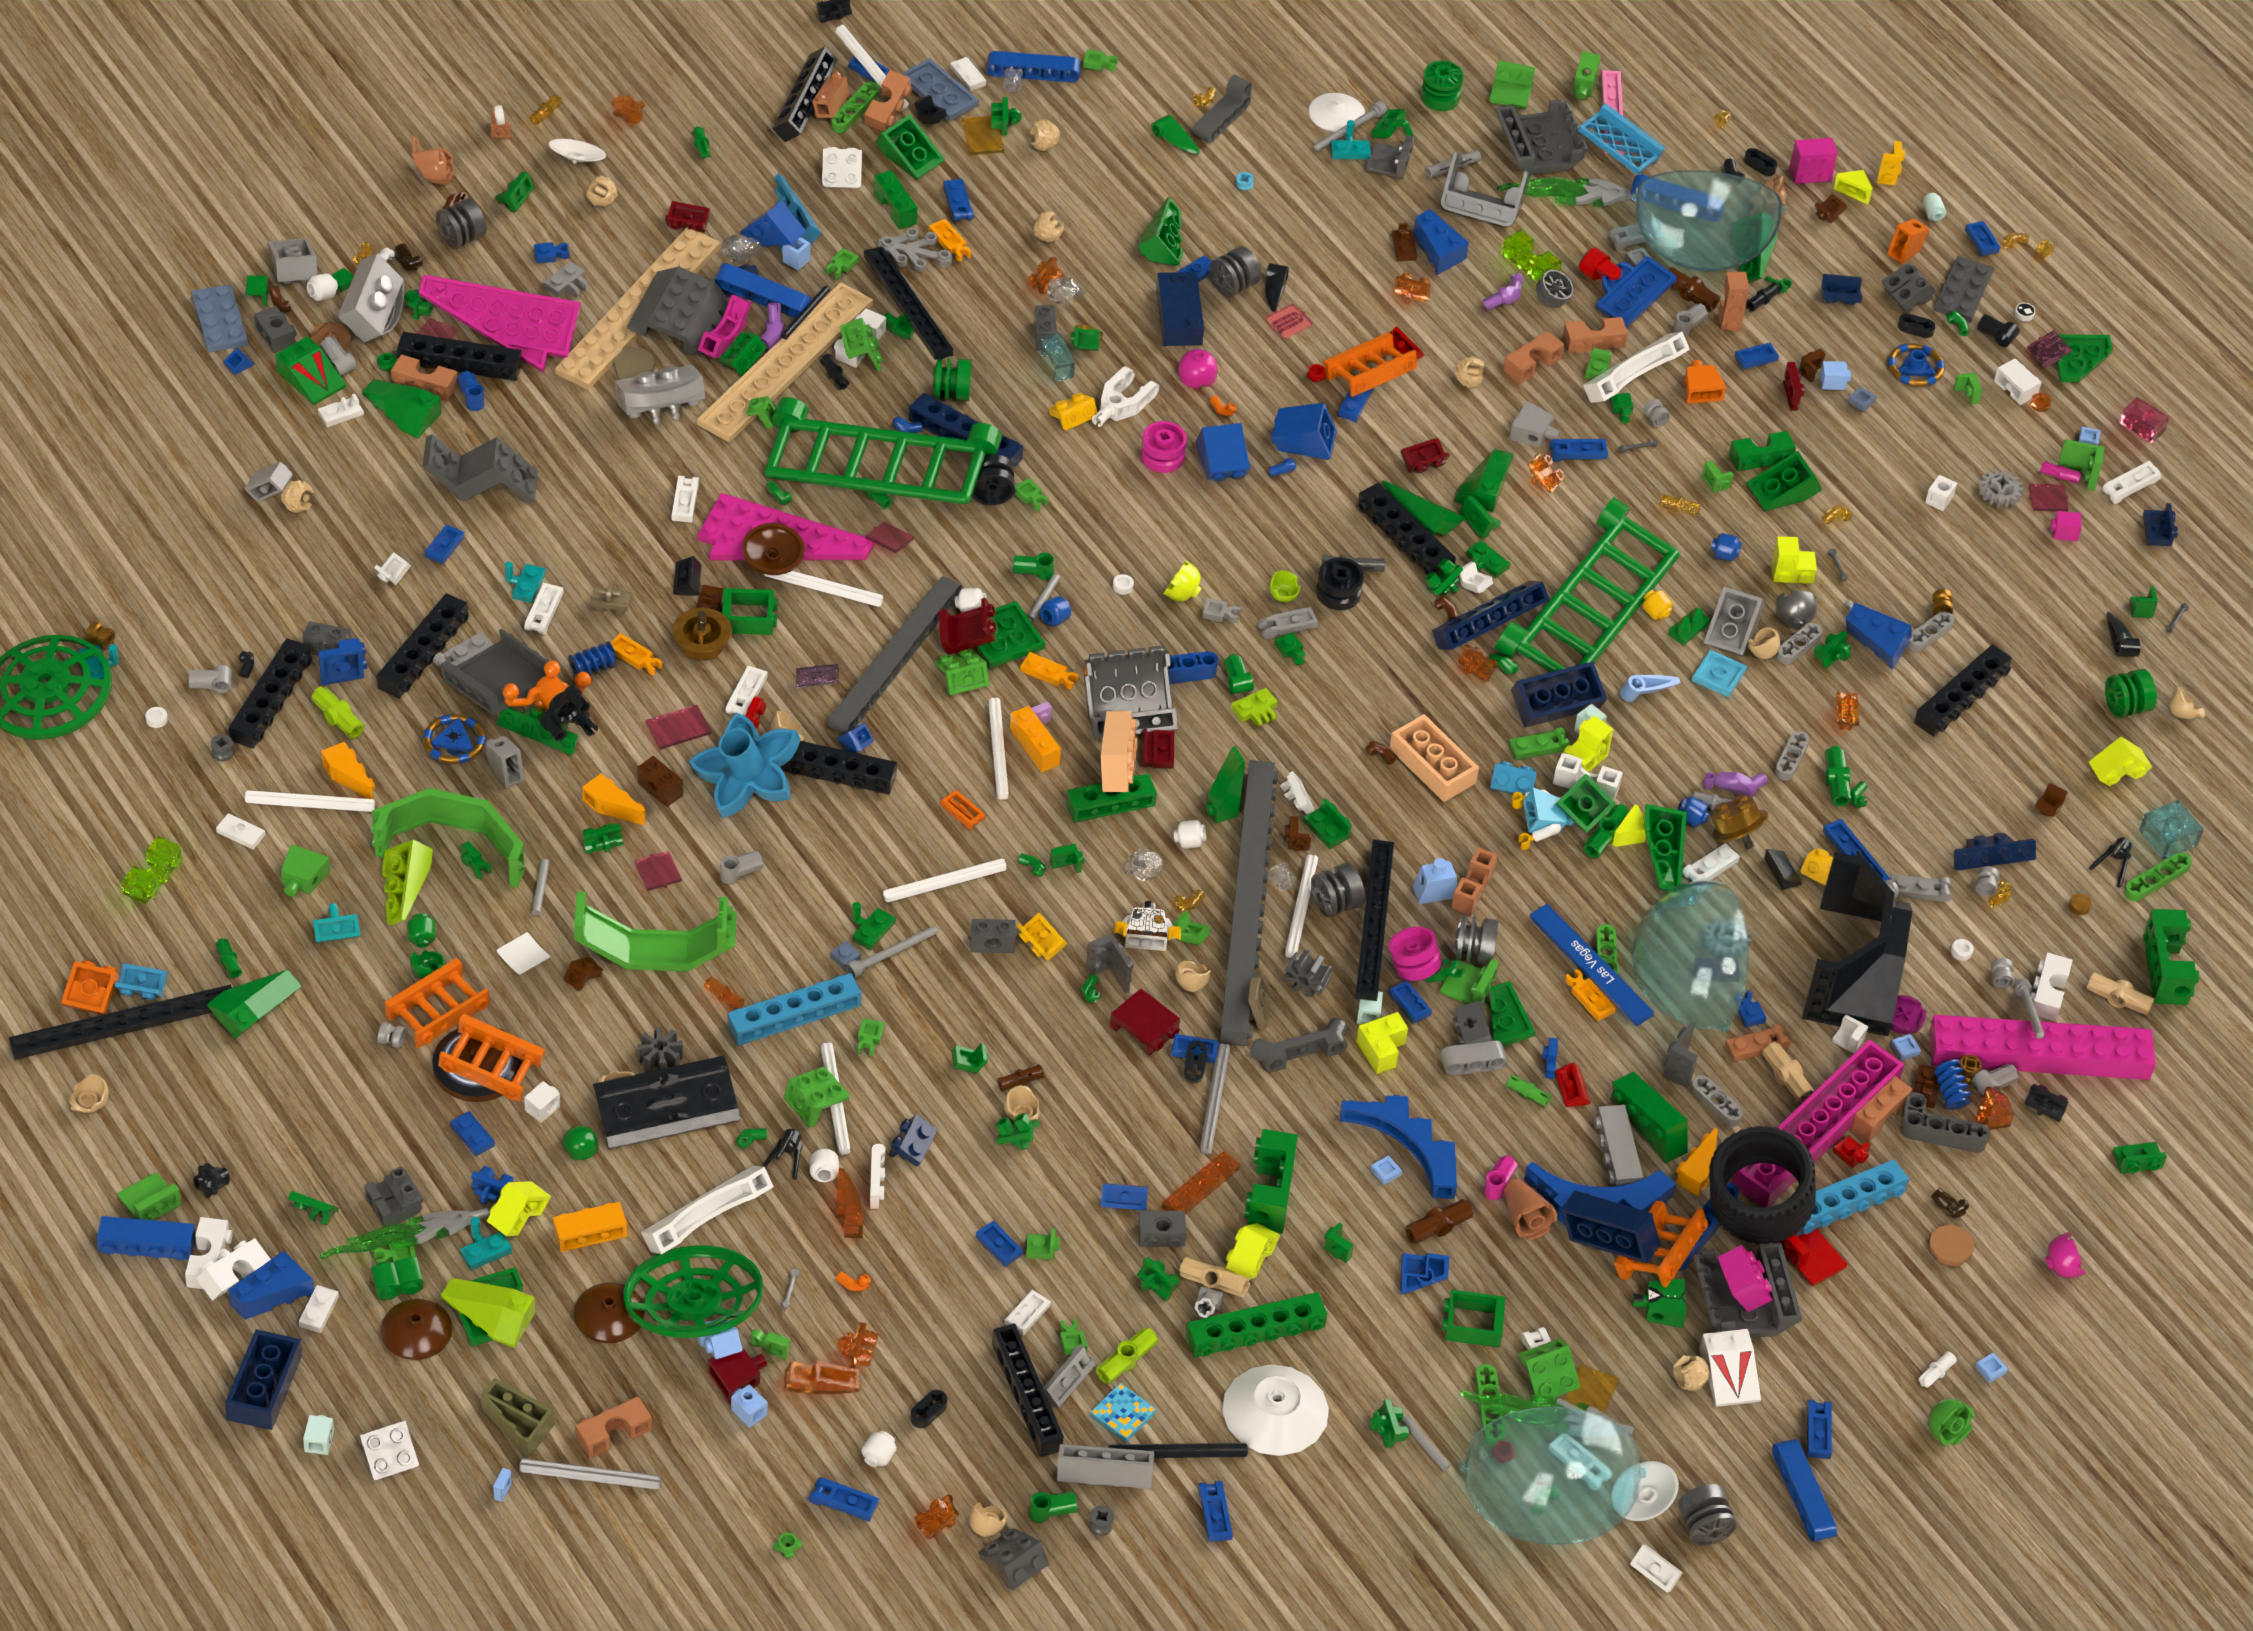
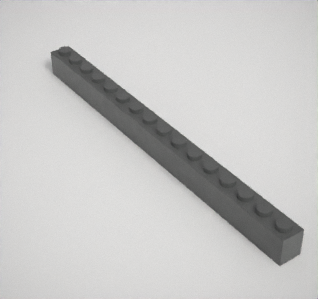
M1249 760L1220 1044L1246 1046L1247 1038H1252L1253 1025H1249V1020L1253 1021L1254 1015L1248 1001L1251 979L1254 976H1258V973L1254 972V968H1259L1260 955H1256V951L1261 949L1262 938L1257 937L1258 934H1262L1263 921H1259V917H1264L1265 904H1261V900L1266 899L1267 887H1263V883H1267L1268 871L1264 870V867H1269L1270 854H1266V850L1271 848L1272 837H1268V833L1272 834L1273 821L1269 820V817H1274L1275 804H1271V800L1275 801L1277 788H1273V784H1277L1278 772L1274 771V762Z

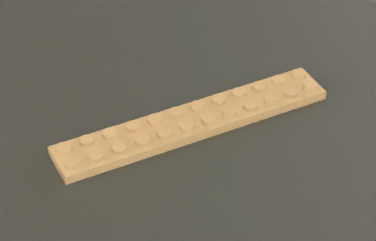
M687 227L569 353L568 358L565 357L555 368V374L589 390L613 365L614 358L622 349L628 348L640 335L627 329V325L656 272L681 267L697 274L721 248V242Z
M842 282L839 283L816 306L788 339L782 338L697 419V425L730 443L758 416V414L747 415L746 411L750 400L769 396L773 402L842 335L840 325L854 321L856 316L861 314L865 308L869 309L873 305V299Z

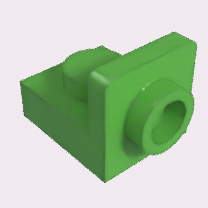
M1592 348L1585 378L1594 379L1607 371L1612 353Z
M1976 373L1957 375L1954 390H1964L1971 404H1978L1982 388Z
M769 396L751 399L746 411L747 415L758 414L766 428H773L775 426L772 421L775 406Z
M1712 460L1705 462L1702 478L1713 493L1731 487L1734 476L1732 472L1721 474L1720 469L1716 467Z
M1051 1228L1050 1235L1027 1234L1026 1258L1054 1260V1251H1059L1060 1237H1055L1056 1229Z

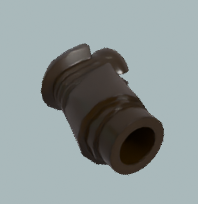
M402 243L396 246V256L405 265L404 268L406 270L415 271L418 270L417 267L423 265L420 256L412 257L406 244Z
M1941 1188L1931 1195V1198L1936 1203L1935 1205L1951 1213L1952 1218L1962 1217L1966 1214V1210L1969 1209V1204L1966 1200L1960 1199L1957 1202L1956 1199Z

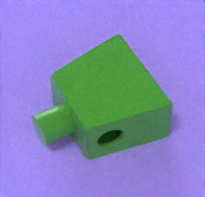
M1582 51L1573 93L1577 99L1584 100L1586 97L1592 96L1598 78L1601 55ZM1585 69H1589L1591 73H1585Z
M291 844L281 869L285 894L294 897L298 890L307 894L312 893L330 873L329 857Z

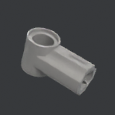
M1700 303L1698 305L1695 304L1687 311L1678 312L1672 330L1673 333L1683 332L1684 337H1687L1692 328L1708 317L1706 307Z
M334 336L325 338L319 344V347L340 376L356 369V362L353 356L343 350Z
M218 665L213 670H189V688H209L221 694L227 693L231 689L232 669L226 665Z
M753 851L739 857L731 855L723 857L720 865V880L725 884H734L739 880L740 876L763 869L761 855L758 851Z
M2006 1064L1990 1072L1987 1070L1978 1072L1973 1077L1972 1084L1985 1099H1990L2000 1089L2017 1082L2019 1076L2013 1064Z
M1202 1286L1195 1305L1198 1315L1207 1318L1209 1315L1214 1314L1215 1311L1219 1312L1224 1292Z

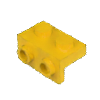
M1894 141L1891 154L1884 153L1882 155L1877 176L1878 184L1896 185L1897 177L1901 174V161H1904L1905 158L1902 142Z
M1076 393L1072 395V398L1058 401L1054 406L1048 408L1050 416L1060 419L1063 430H1068L1087 422L1097 413L1094 398L1083 393Z
M1815 848L1807 854L1800 873L1826 886L1833 857L1826 850Z
M1037 913L1024 926L1020 923L1016 925L1020 930L1018 933L1020 938L1026 944L1030 941L1034 945L1031 947V950L1039 958L1043 955L1049 961L1067 945L1066 941L1040 913Z

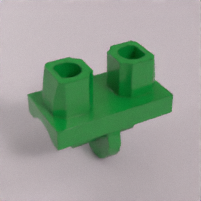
M1002 97V103H991V129H1002V135H1007V124L1015 125L1019 123L1022 119V114L1016 108L1008 110V97Z
M409 290L405 293L404 299L407 302V306L412 307L414 310L412 319L418 320L421 315H431L433 304L419 296V290Z
M1444 558L1438 564L1443 573L1438 577L1435 572H1431L1424 578L1429 586L1426 590L1430 594L1439 595L1442 592L1444 595H1447L1449 592L1453 594L1458 592L1456 585L1460 580L1457 576L1464 569L1460 565H1456L1449 559Z
M1841 631L1838 635L1830 633L1826 637L1825 646L1818 644L1814 647V657L1821 660L1822 667L1828 668L1836 660L1846 661L1850 658L1851 647L1846 641L1847 632Z
M611 822L604 824L602 828L584 829L582 837L585 853L588 854L604 850L607 853L610 852L612 847L624 845L620 823L613 824Z
M1026 1113L1018 1114L1013 1120L1015 1124H1012L1007 1117L1000 1118L995 1125L999 1132L996 1138L998 1145L1011 1142L1012 1145H1017L1020 1150L1028 1149L1030 1142L1034 1139V1129L1040 1125L1038 1120H1030Z
M1147 1257L1143 1260V1266L1137 1273V1276L1143 1281L1141 1289L1145 1292L1152 1289L1162 1300L1167 1301L1170 1299L1172 1292L1177 1289L1180 1279L1175 1274L1167 1275L1164 1272L1165 1266L1160 1260L1152 1261Z
M1384 1399L1383 1406L1373 1413L1374 1418L1369 1421V1427L1371 1430L1378 1431L1379 1435H1382L1385 1448H1392L1396 1442L1407 1439L1409 1430L1407 1426L1398 1424L1403 1418L1402 1408L1393 1406L1391 1399Z

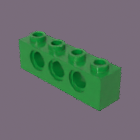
M1148 773L1133 776V783L1129 784L1128 792H1103L1102 783L1067 790L1066 805L1073 822L1076 823L1153 807L1156 805L1157 792Z

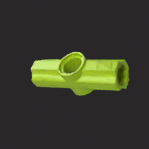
M320 686L315 689V692L311 695L312 701L324 712V716L329 724L332 726L337 725L349 738H358L364 731V724L352 713L349 704L344 699L339 700L327 687Z
M1144 1327L1131 1339L1121 1342L1118 1345L1117 1351L1096 1367L1099 1379L1105 1384H1111L1125 1371L1134 1369L1137 1361L1158 1344L1155 1332L1150 1328Z

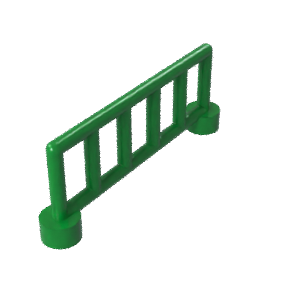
M784 397L778 400L772 417L773 423L779 430L764 469V474L767 478L966 505L971 500L985 455L997 454L1002 433L990 424L976 423L971 426L967 440L812 420L806 419L809 409L802 401L791 397ZM802 430L818 433L805 470L779 467L791 432ZM830 434L856 438L843 476L817 472ZM869 440L895 443L882 481L856 478ZM907 445L934 448L921 486L895 483ZM946 450L973 454L961 491L934 488Z
M1613 497L1602 511L1596 523L1606 530L1529 626L1525 629L1512 621L1498 639L1495 649L1511 660L1519 652L1548 672L1565 669L1564 666L1530 645L1541 629H1544L1584 655L1578 665L1592 661L1595 664L1645 601L1644 596L1649 591L1654 590L1680 556L1679 551L1629 519L1627 515L1631 507ZM1623 529L1664 555L1653 571L1611 544ZM1602 554L1645 580L1633 596L1591 569ZM1582 579H1585L1625 605L1613 621L1571 594ZM1562 604L1604 630L1593 646L1550 619Z

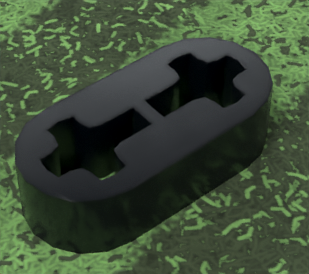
M1756 148L1746 150L1744 156L1746 165L1764 176H1773L1776 173V160Z
M1907 313L1899 317L1898 329L1900 331L1922 338H1930L1934 335L1936 325L1932 320Z
M1199 1040L1189 1044L1186 1054L1184 1077L1192 1084H1197L1203 1079L1206 1065L1207 1047ZM1196 1046H1200V1050L1204 1051L1199 1054L1198 1060H1194V1052H1191V1049L1194 1050ZM1193 1064H1197V1072L1200 1073L1195 1078H1191V1074L1188 1073V1071H1192Z
M941 1390L929 1392L911 1409V1424L916 1428L929 1426L946 1410L947 1395ZM925 1413V1418H923V1417L917 1418V1414H918L919 1416H922V1415Z

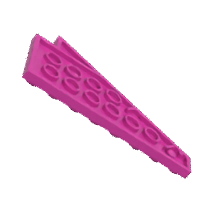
M423 275L419 289V296L497 345L522 350V360L541 372H544L548 356L568 358L581 307L580 302Z
M724 493L720 494L698 533V541L714 545L709 554V560H745L742 553V544L746 534L754 527L765 523H779L794 529L804 542L805 553L803 560H867L874 547V540Z

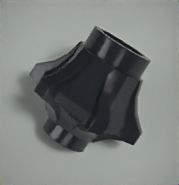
M205 1163L204 1166H198V1175L193 1178L195 1188L202 1190L206 1198L216 1195L220 1188L228 1185L230 1182V1176L225 1167H213L209 1163Z

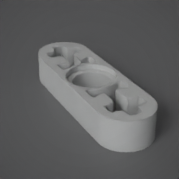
M1949 612L1938 613L1911 632L1912 638L1907 647L1915 652L1924 650L1952 630L1954 616ZM1927 629H1932V630H1934L1936 633H1935V634H1929V633H1927L1925 630H1927Z
M1816 623L1806 624L1780 645L1776 655L1777 660L1785 665L1792 664L1821 640L1822 627ZM1801 641L1805 645L1797 646L1794 642Z
M1803 731L1792 733L1776 765L1775 775L1778 779L1788 781L1793 778L1808 748L1810 738L1807 733ZM1798 740L1801 741L1799 747L1796 746V742H1798ZM1788 753H1794V754H1796L1798 757L1795 758V759H1792V758H1789V757L1787 756V754H1788ZM1788 765V770L1783 771L1785 766Z
M1699 1075L1693 1079L1691 1086L1693 1095L1723 1123L1731 1127L1738 1126L1741 1123L1743 1116L1742 1108L1707 1076ZM1717 1097L1720 1098L1723 1101V1103L1715 1104L1711 1101V1099Z

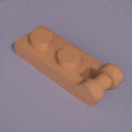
M1777 1024L1771 1029L1727 1039L1725 1046L1733 1062L1762 1055L1763 1049L1773 1042L1779 1043L1783 1049L1788 1048L1791 1042L1784 1035L1785 1031L1782 1025Z

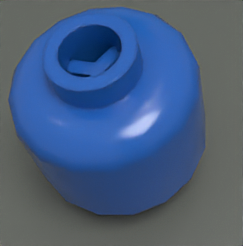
M1720 533L1717 539L1713 538L1711 550L1714 551L1715 558L1733 561L1735 558H1739L1742 542H1739L1737 536Z
M1055 596L1042 604L1040 609L1041 618L1050 626H1058L1069 619L1071 607L1066 599Z
M1692 796L1687 799L1683 798L1677 810L1687 812L1686 824L1693 828L1698 827L1700 823L1705 824L1710 814L1707 812V804Z

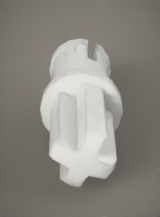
M1946 1351L1936 1362L1930 1363L1929 1369L1918 1379L1920 1385L1928 1388L1938 1378H1943L1945 1372L1957 1362L1956 1357L1951 1352Z

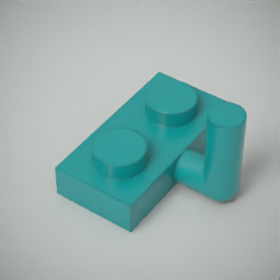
M1353 120L1347 121L1346 140H1331L1332 159L1370 158L1369 140H1353L1355 124Z
M510 561L506 562L505 580L508 583L516 584L512 592V599L533 603L546 575V568L526 563L519 577L513 575V563Z
M111 644L108 647L110 658L106 659L110 667L119 663L117 645ZM88 648L79 649V650H78V653H82V652L87 651V650H89V649H88ZM95 655L85 659L90 668L91 678L104 680L103 666L98 656Z
M336 903L329 905L328 913L330 918L313 920L316 943L360 937L357 914L339 916Z
M478 1217L471 1219V1235L475 1243L460 1249V1254L470 1271L512 1253V1247L502 1232L484 1238L480 1232V1219Z

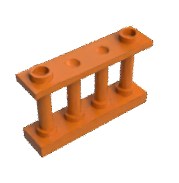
M1389 332L1323 361L1326 379L1330 381L1339 376L1349 382L1351 397L1417 368L1416 351L1412 350L1401 354L1394 349L1393 335ZM1389 354L1394 358L1386 362L1381 357ZM1374 362L1378 366L1370 369L1366 364ZM1357 369L1362 373L1353 376L1349 372Z
M455 958L385 1001V1015L391 1021L401 1016L415 1031V1047L418 1049L423 1045L431 1043L433 1039L459 1024L463 1014L472 1016L478 1011L484 1010L490 1004L489 990L486 988L477 993L462 978V962ZM455 983L469 999L459 1005L444 989L445 987ZM437 994L452 1010L441 1016L426 999ZM419 1005L434 1021L423 1027L408 1010Z
M463 1014L459 1020L458 1032L461 1033V1036L450 1055L441 1051L438 1066L446 1072L455 1073L503 1094L507 1099L521 1102L524 1087L520 1086L531 1065L540 1068L544 1060L545 1049ZM469 1038L482 1042L471 1063L458 1059ZM493 1047L502 1051V1054L490 1073L479 1068L489 1048ZM510 1056L523 1060L512 1082L499 1077Z
M1655 1201L1649 1212L1653 1215L1658 1237L1661 1240L1675 1242L1671 1249L1660 1247L1657 1249L1653 1256L1664 1257L1660 1265L1643 1263L1620 1255L1615 1260L1614 1265L1619 1278L1622 1280H1628L1633 1272L1638 1270L1658 1274L1662 1286L1667 1287L1709 1224L1702 1208H1698L1692 1218L1670 1215L1664 1202ZM1667 1223L1686 1226L1681 1234L1662 1231Z

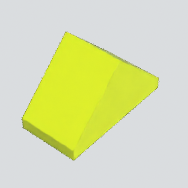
M1864 170L1837 174L1834 190L1865 204L1870 202L1873 188Z
M1635 804L1615 831L1613 846L1645 843L1644 818L1638 805Z

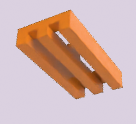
M957 790L940 800V805L969 830L973 828L974 824L978 825L980 820H985L986 814ZM966 808H967L969 811H971V812L975 815V817H974L971 813H969V812L966 810Z

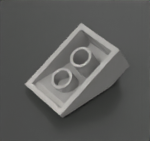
M308 238L268 242L277 282L282 284H290L296 280L309 282L312 276L317 275L316 254Z
M1723 587L1704 644L1743 656L1764 608L1763 598Z

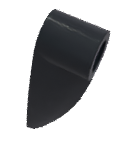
M1269 263L1266 273L1265 294L1271 310L1276 312L1288 279L1289 267Z
M2107 611L2106 619L2116 656L2138 657L2141 649L2140 640L2134 638L2128 628L2111 612Z

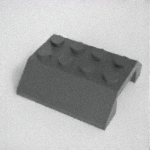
M1561 99L1552 100L1549 103L1548 112L1520 116L1517 115L1514 105L1495 108L1516 162L1526 170L1532 171V174L1570 170L1585 158L1584 154L1589 151L1583 135L1578 131L1577 121L1567 101L1562 103Z
M681 267L657 271L628 323L627 329L643 336L647 334L649 328L655 329L683 341L682 352L691 356L694 353L701 356L703 352L698 351V347L704 332L713 331L718 326L728 306L725 300L726 296L714 281Z
M1164 646L1149 647V652L1147 653L1145 648L1129 649L1128 655H1125L1124 650L1108 652L1107 657L1104 656V653L1089 654V659L1084 660V685L1088 718L1094 739L1103 738L1106 711H1132V719H1136L1137 725L1135 734L1144 733V729H1147L1148 732L1178 729L1176 708H1172L1168 666H1171L1170 655L1164 649Z
M1781 1243L1761 1244L1758 1247L1757 1254L1754 1255L1756 1261L1760 1260L1765 1272L1762 1275L1764 1279L1769 1281L1772 1287L1770 1295L1773 1301L1750 1312H1747L1732 1295L1718 1259H1714L1715 1249L1701 1250L1700 1254L1693 1256L1696 1271L1699 1272L1700 1286L1704 1291L1703 1297L1706 1308L1709 1310L1711 1326L1716 1328L1717 1332L1748 1329L1750 1338L1776 1336L1802 1321V1315Z

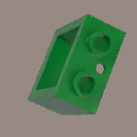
M724 588L722 614L727 617L731 624V634L772 635L773 627H777V614H773V611H778V599L774 598V590ZM732 605L768 606V616H731Z
M1451 1290L1450 1297L1444 1300L1443 1312H1447V1317H1443L1441 1331H1446L1445 1340L1500 1348L1506 1297ZM1454 1308L1494 1313L1492 1330L1454 1326Z

